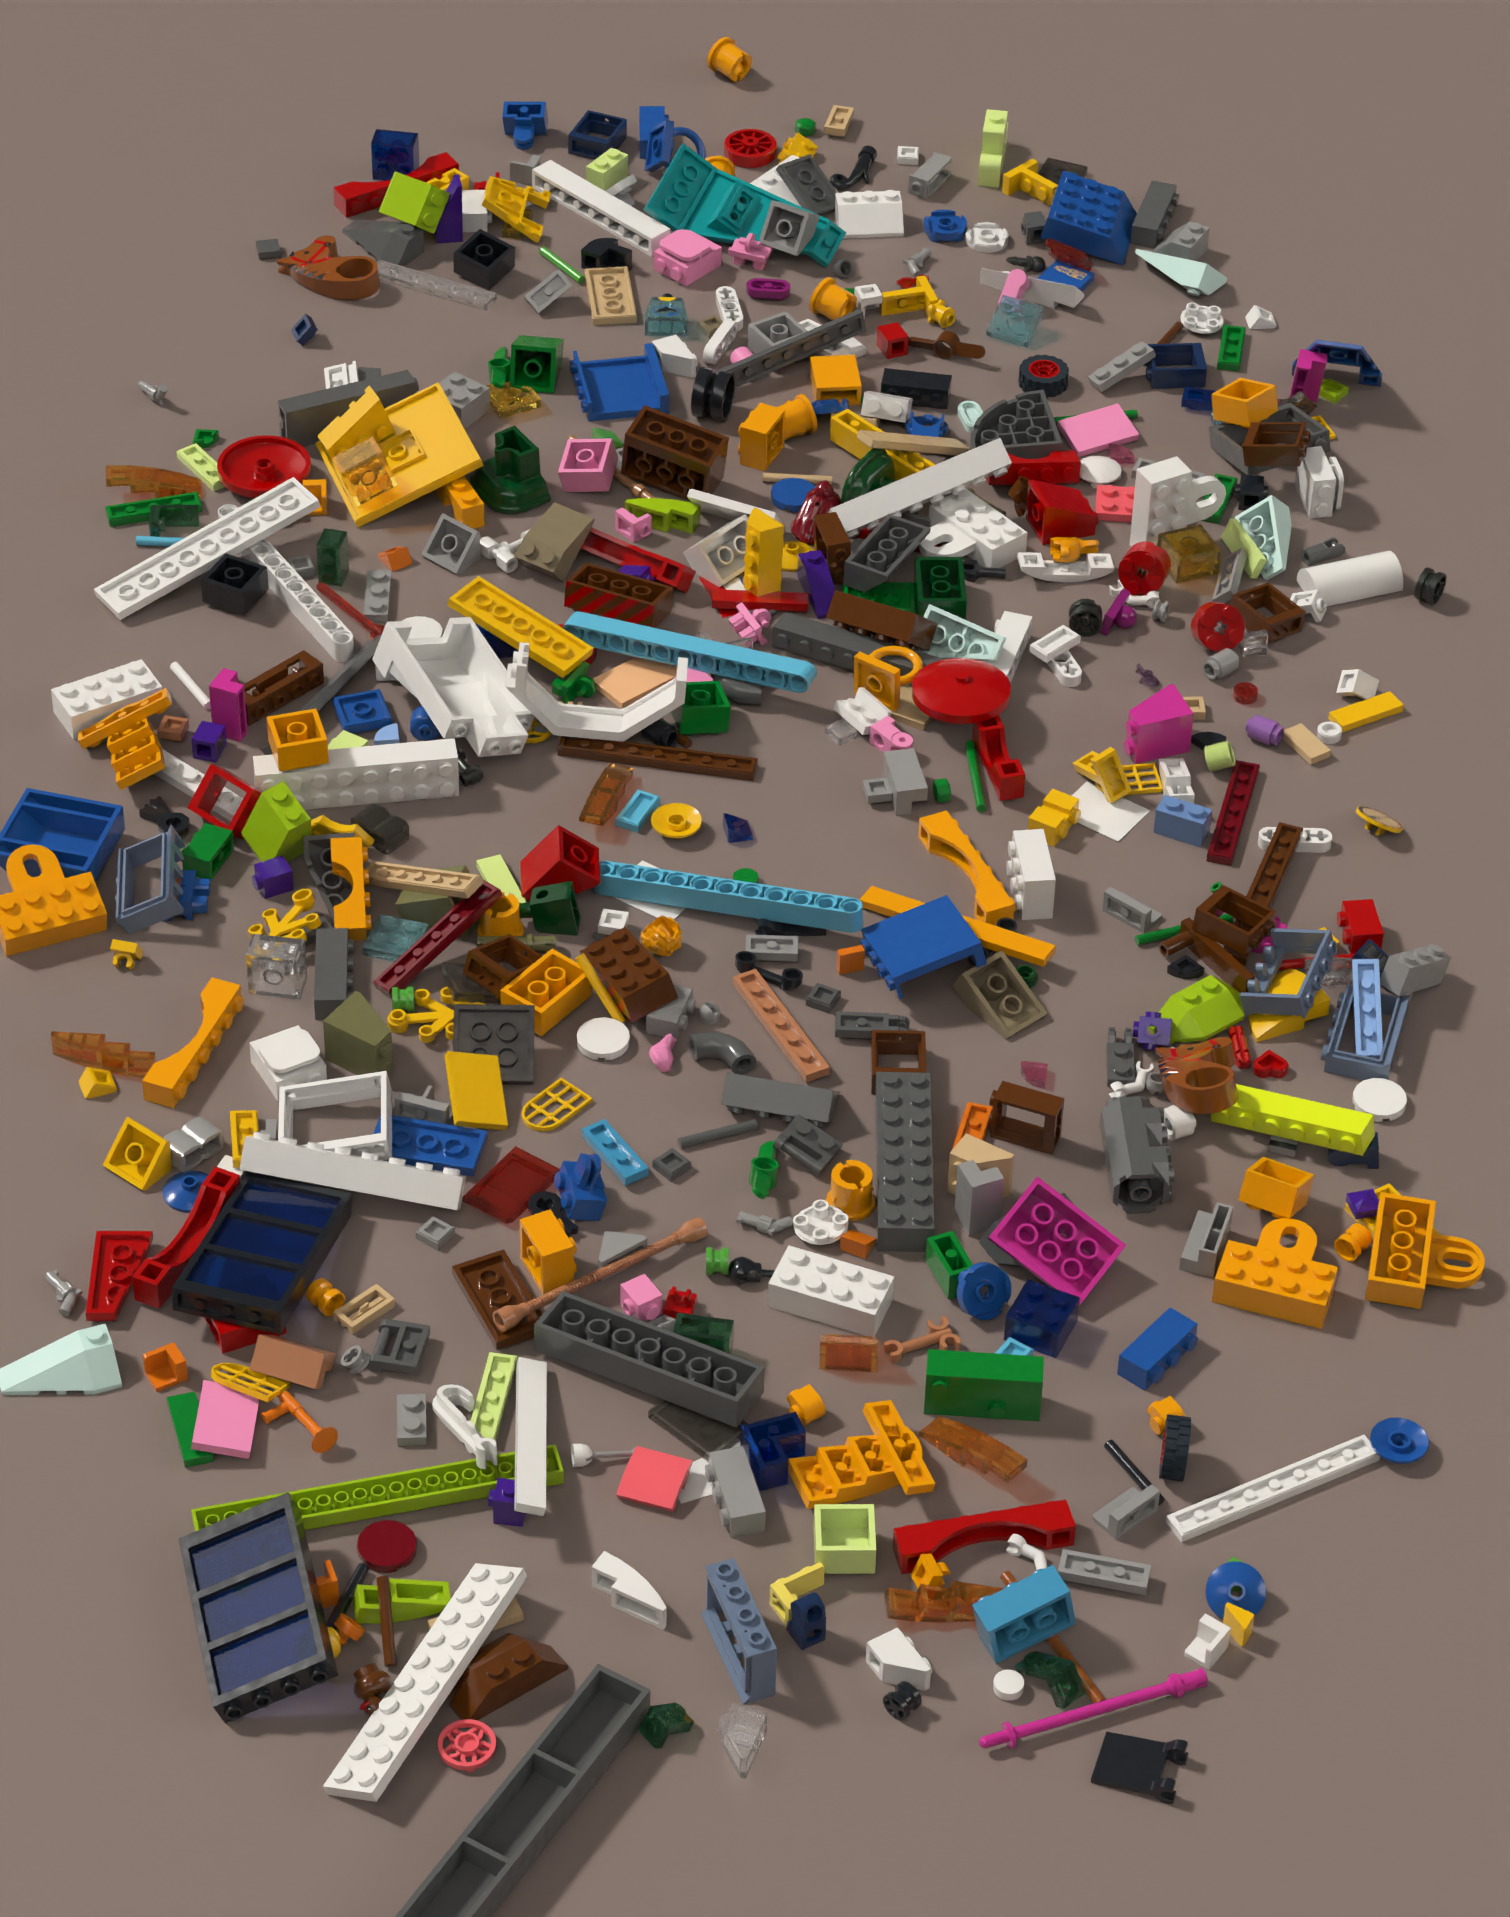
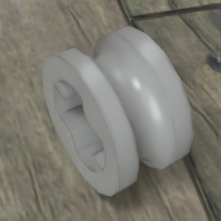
M1157 599L1152 612V620L1160 619L1164 623L1169 613L1170 602L1162 603L1160 599Z
M354 1345L343 1354L341 1364L351 1374H358L367 1367L370 1356L359 1345Z

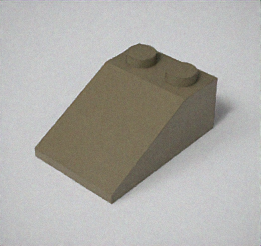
M554 502L524 536L514 557L523 566L564 582L595 519Z
M1001 950L986 959V965L978 968L974 966L962 973L954 983L953 988L972 1012L1007 1040L1045 1017L1048 1013Z

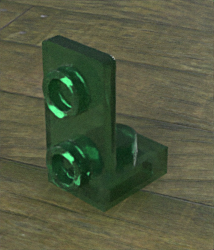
M151 505L149 516L150 536L160 537L161 531H165V527L199 526L198 505Z
M1034 1651L1025 1655L1024 1660L1015 1665L1017 1672L1047 1681L1056 1707L1064 1709L1085 1694L1074 1661Z

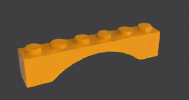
M947 810L919 818L918 838L928 852L955 864L963 870L974 885L976 891L975 918L995 926L1001 918L1013 919L1014 912L1016 911L1014 899L1008 896L1003 884L997 881L993 875L991 867L984 863L980 852L974 849L969 837L963 834L957 820L953 819Z
M213 977L210 979L200 994L203 1022L198 1033L179 1052L152 1065L142 1080L145 1101L174 1108L179 1099L184 1098L187 1087L191 1081L196 1080L199 1069L203 1064L207 1063L213 1048L219 1045L224 1031L231 1027L236 1013L242 1010L244 997L241 994V985Z

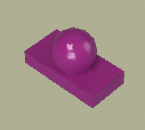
M1126 589L1120 591L1104 616L1100 633L1107 636L1115 623L1123 629H1128L1135 625L1137 613L1131 606H1126L1131 594L1130 591Z

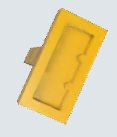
M1030 159L1003 174L1002 193L1009 196L1018 190H1022L1051 206L1058 185L1037 174L1038 161Z
M918 276L916 278V287L881 292L883 298L882 303L879 304V312L881 316L924 310L927 317H929L928 307L931 304L937 303L938 298L926 276Z
M1109 747L1100 754L1091 751L1073 762L1076 772L1101 785L1106 800L1110 803L1117 801L1132 791L1116 749Z

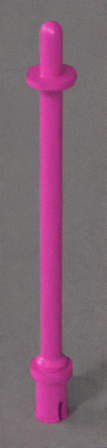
M1203 1668L1180 1675L1172 1673L1168 1675L1164 1683L1023 1725L1012 1727L1007 1721L1002 1723V1731L981 1737L979 1745L982 1748H990L1006 1743L1007 1747L1012 1749L1016 1747V1739L1167 1694L1179 1698L1185 1692L1207 1687V1675Z

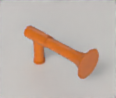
M284 1391L279 1395L281 1404L261 1413L263 1422L268 1425L271 1421L290 1412L313 1436L311 1447L316 1453L328 1451L337 1441V1430L333 1427L321 1428L288 1391Z

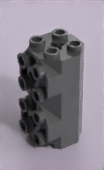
M1144 1096L1113 1097L1107 1101V1106L1101 1109L1100 1129L1112 1202L1116 1206L1120 1204L1123 1211L1127 1214L1151 1213L1156 1209L1155 1205L1159 1202L1163 1205L1167 1201H1172V1186L1169 1185V1182H1174L1175 1179L1174 1166L1169 1165V1162H1171L1170 1146H1162V1143H1167L1168 1140L1167 1126H1162V1123H1164V1108L1154 1107L1150 1104V1100Z

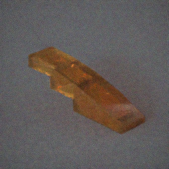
M106 465L107 487L130 486L131 493L154 492L155 498L198 492L199 497H202L201 479L154 467Z
M609 763L590 792L579 816V821L604 826L617 811L618 801L625 794L627 782L633 777V767Z
M51 1032L53 1055L75 1064L110 1071L114 1074L144 1078L152 1065L156 1063L155 1052L131 1051L130 1043L106 1042L105 1034Z
M939 1416L919 1432L920 1437L963 1467L966 1463H969L984 1475L991 1471L1007 1483L1027 1467L1028 1459L1007 1445L957 1421Z
M952 1581L949 1588L920 1584L917 1592L888 1587L884 1594L887 1619L915 1622L975 1621L972 1604L977 1603L982 1597L991 1596L1004 1588Z

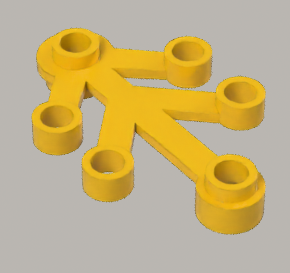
M301 889L292 895L294 906L279 923L280 918L276 909H267L262 913L263 920L271 931L268 935H266L262 924H255L249 927L248 933L252 940L250 942V953L253 957L267 958L275 948L290 942L296 946L302 945L307 941L305 931L300 928L306 926L308 930H313L321 925L317 913L308 914L304 918L294 921L301 912L309 911L314 907L315 899L310 889Z
M444 987L440 991L441 1001L445 1004H471L456 996V990L453 987ZM418 989L414 992V1003L417 1006H424L433 1012L406 1014L401 1009H395L387 1017L388 1028L393 1033L407 1031L409 1024L434 1022L432 1025H423L419 1028L420 1041L425 1043L432 1042L435 1036L444 1028L446 1030V1037L449 1040H453L452 1031L454 1023L451 1022L454 1020V1010L431 999L430 993L426 989ZM475 1002V1003H472V1004H484V1003Z

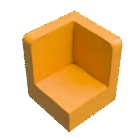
M326 479L303 480V486L320 503V508L305 516L327 515Z

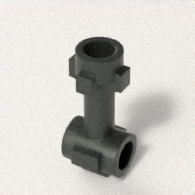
M456 748L458 768L461 771L459 778L462 784L466 787L479 782L484 777L481 768L478 765L469 766L465 761L467 759L466 754Z

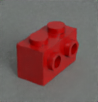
M1373 899L1342 901L1341 912H1337V925L1342 927L1343 944L1348 946L1350 954L1356 953L1369 939L1382 949L1384 932Z

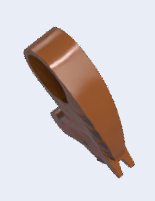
M320 236L307 248L296 252L292 251L288 258L276 260L278 265L284 266L278 269L279 273L292 276L304 287L323 296L343 300L364 299L374 295L380 288L376 261L366 256L338 257L336 239L333 236Z
M1217 1037L1198 1044H1178L1171 1048L1156 1047V1053L1161 1057L1158 1059V1067L1162 1086L1166 1096L1175 1106L1196 1114H1212L1224 1111L1238 1101L1235 1075L1231 1069L1236 1061L1230 1038Z

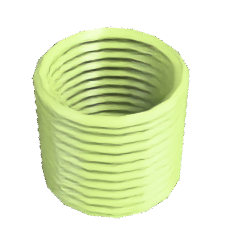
M1229 741L1204 747L1205 759L1211 772L1235 766V757Z

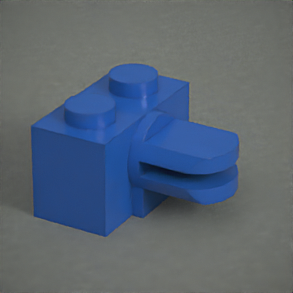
M504 102L502 115L505 135H513L516 148L521 150L529 149L533 145L534 135H547L548 114L546 102Z
M581 1153L577 1162L563 1161L559 1172L555 1174L554 1185L559 1191L561 1205L565 1208L570 1220L600 1221L608 1200L604 1192L605 1185L600 1174L601 1160L597 1154L588 1155Z

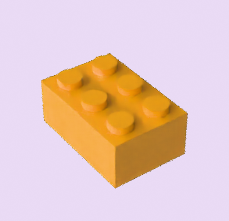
M554 949L549 950L500 990L501 1005H535L534 1033L541 1037L593 995V987L579 964Z

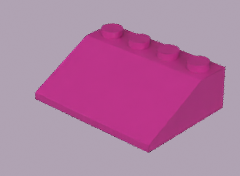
M1039 1177L1034 1179L988 1237V1240L1076 1308L1081 1305L1126 1246L1125 1243Z

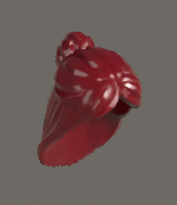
M827 480L820 481L814 489L807 493L797 516L791 523L792 534L797 540L807 545H814L813 516L826 514L831 508L841 504L839 494L834 491L833 486Z

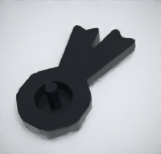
M158 796L156 799H150L151 806L145 804L144 808L139 810L140 817L158 822L161 833L168 832L170 825L173 826L179 836L189 831V818L182 813H171L161 796Z
M541 1191L530 1197L528 1211L532 1215L551 1209L556 1219L560 1218L563 1222L568 1238L571 1237V1234L578 1233V1226L561 1213V1199L557 1194Z

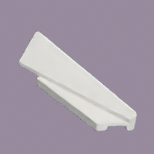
M981 268L980 283L1002 291L1010 272H999ZM1028 277L1030 279V286L1022 297L1053 309L1059 303L1074 308L1084 298V293L1072 285Z

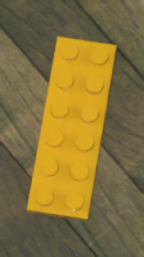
M477 576L448 600L450 608L465 617H471L474 623L519 650L520 642L530 643L529 657L562 678L593 653L594 647L480 576Z

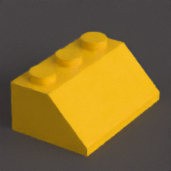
M754 508L748 518L746 527L743 584L746 590L758 597L771 592L781 591L784 525L758 508Z

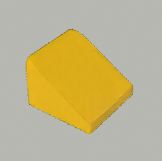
M86 1067L79 1079L80 1088L84 1098L87 1099L117 1091L110 1071Z
M1227 1602L1223 1624L1231 1628V1636L1241 1647H1244L1252 1634L1255 1614Z

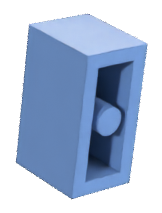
M1164 795L1155 812L1153 833L1201 847L1210 832L1212 809Z

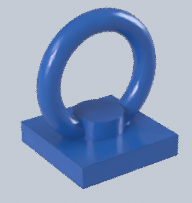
M663 121L649 130L644 171L652 173L663 166L666 168L670 165V156L674 148L673 137L680 135L689 138L695 144L697 154L705 159L706 151L703 141L691 129L685 127L674 128V121Z

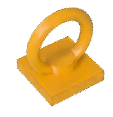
M901 646L881 647L869 655L859 651L854 656V695H856L859 687H864L889 710L895 712L900 708V686L912 683L915 675L923 668L920 656L913 650ZM892 655L905 657L912 662L913 669L910 673L900 676L899 668L879 659Z

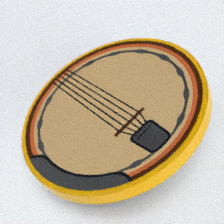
M1358 806L1355 810L1361 818L1367 821L1365 829H1373L1374 825L1378 827L1375 835H1383L1385 830L1394 833H1401L1403 830V826L1399 822L1377 810L1364 806Z

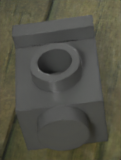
M1042 212L1024 213L1021 232L1023 235H1026V245L1047 243L1046 239L1041 238L1046 223Z

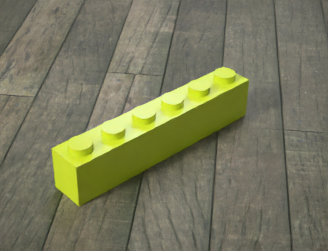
M1236 1084L1238 1101L1224 1111L1210 1114L1212 1122L1363 1156L1375 1136L1373 1114Z

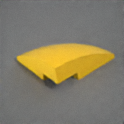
M1288 969L1276 974L1268 994L1297 995L1306 974L1295 969ZM1322 988L1317 991L1313 1007L1309 1009L1305 1019L1302 1018V1015L1252 1013L1248 1016L1252 1036L1256 1042L1302 1030L1304 1029L1305 1021L1328 1015L1331 999Z

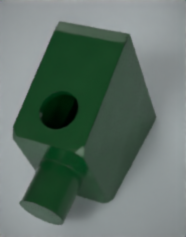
M572 881L535 887L532 890L530 902L519 903L520 918H533L534 927L537 932L578 935L581 915Z

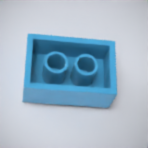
M1054 1565L1045 1569H1038L1031 1576L1019 1582L1010 1583L1003 1590L991 1596H984L977 1603L972 1604L979 1637L995 1664L1076 1624L1070 1590Z

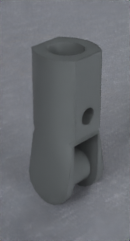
M1333 537L1323 543L1303 549L1301 553L1302 561L1307 566L1326 559L1336 558L1344 553L1345 547L1342 544H1338V540Z

